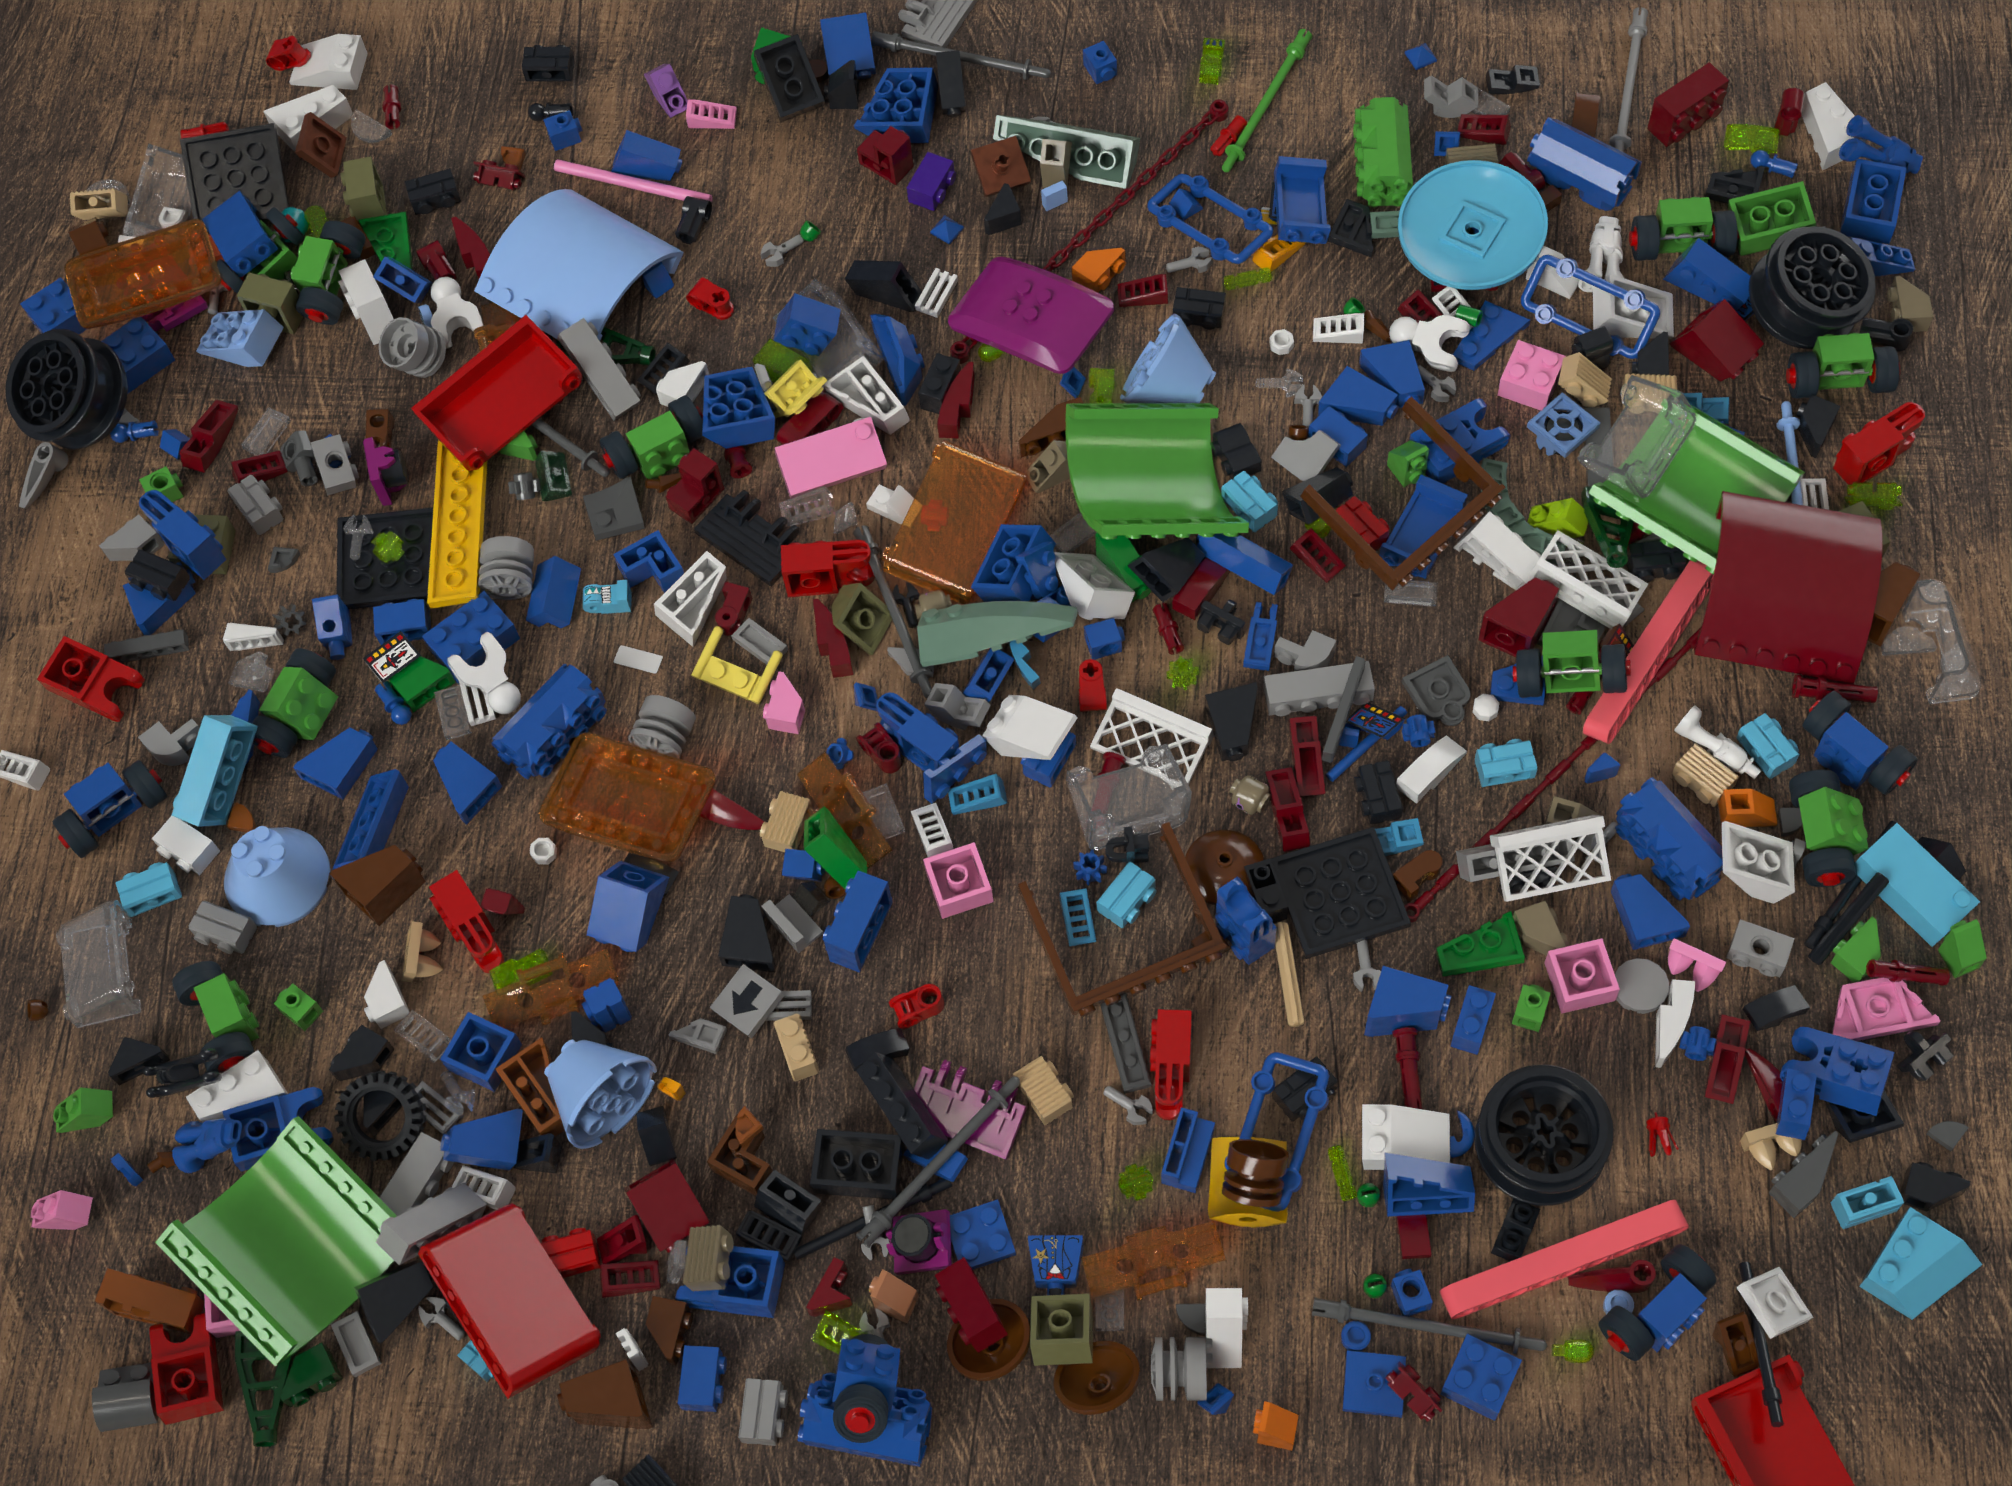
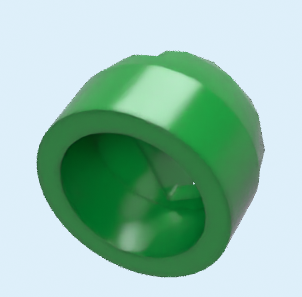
M808 220L805 221L800 229L801 237L808 242L814 241L821 234V230Z
M1351 297L1346 302L1343 312L1344 314L1364 313L1365 307L1359 300Z
M1373 1183L1362 1184L1357 1192L1358 1202L1364 1207H1374L1380 1199L1379 1188ZM1372 1190H1374V1191L1376 1192V1193L1366 1194V1195H1363V1196H1362V1192H1367V1191H1372Z
M1373 1273L1365 1278L1363 1290L1368 1297L1376 1299L1385 1294L1387 1282L1383 1276ZM1377 1281L1382 1282V1284L1374 1285L1371 1287L1368 1286V1283H1373Z

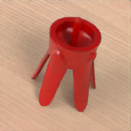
M1655 1112V1117L1646 1121V1128L1649 1131L1650 1156H1655L1657 1135H1659L1665 1154L1670 1156L1672 1150L1668 1134L1677 1150L1679 1148L1669 1130V1119L1667 1117H1658L1657 1112Z

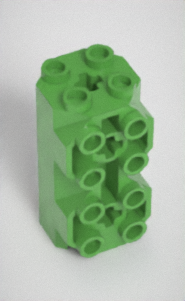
M1395 97L1373 98L1370 100L1369 106L1364 107L1362 105L1359 108H1355L1353 137L1356 138L1354 156L1357 157L1355 166L1356 177H1358L1357 197L1366 199L1371 207H1400L1407 193L1413 187L1408 106L1404 103L1401 106L1399 100Z

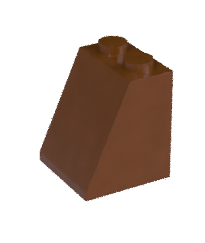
M1895 562L1880 573L1877 600L1868 636V641L1880 647L1906 604L1920 576V573L1914 571L1910 566Z
M396 845L338 867L329 873L342 893L378 926L388 919L426 882L421 875L423 869L415 862L417 859L407 849L401 851Z
M627 1359L559 1383L561 1393L557 1394L561 1410L566 1411L568 1418L572 1417L578 1424L637 1429L653 1428L637 1372Z

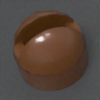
M1289 425V438L1293 440H1305L1308 438V426Z
M832 876L825 881L824 889L828 898L837 899L846 894L845 889Z
M40 999L27 1001L29 1021H39L47 1016L49 1010L45 1001Z

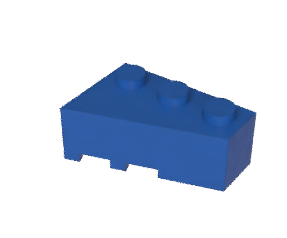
M1700 238L1694 241L1675 260L1663 279L1713 304L1726 299L1735 311L1745 304L1749 298L1750 275Z
M1384 1153L1383 1191L1387 1217L1474 1212L1475 1189L1470 1166Z

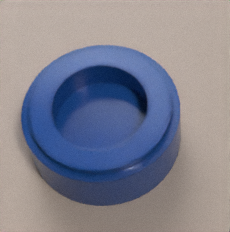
M1351 1321L1343 1327L1341 1342L1347 1350L1361 1352L1370 1343L1371 1333L1364 1323Z

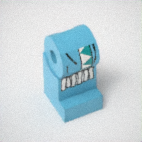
M617 580V584L612 585L591 584L583 588L584 611L601 614L631 612L632 591L628 580Z

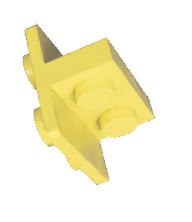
M797 360L764 394L777 408L773 413L776 418L781 416L788 417L793 413L797 415L807 407L806 402L811 397L815 398L824 390L822 386L827 382V379L825 377L816 378L802 360Z

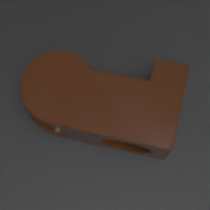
M389 409L366 410V438L372 437L377 448L382 446L391 448L392 429H394L395 419Z
M1426 850L1393 873L1398 891L1408 902L1418 897L1420 885L1426 880H1433L1439 876L1442 867V857L1436 851Z

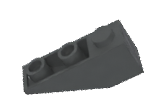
M1836 1131L1828 1137L1825 1134L1821 1135L1812 1144L1815 1148L1808 1155L1802 1152L1791 1163L1794 1167L1788 1173L1782 1170L1771 1180L1774 1185L1769 1194L1793 1218L1808 1207L1821 1191L1838 1137Z

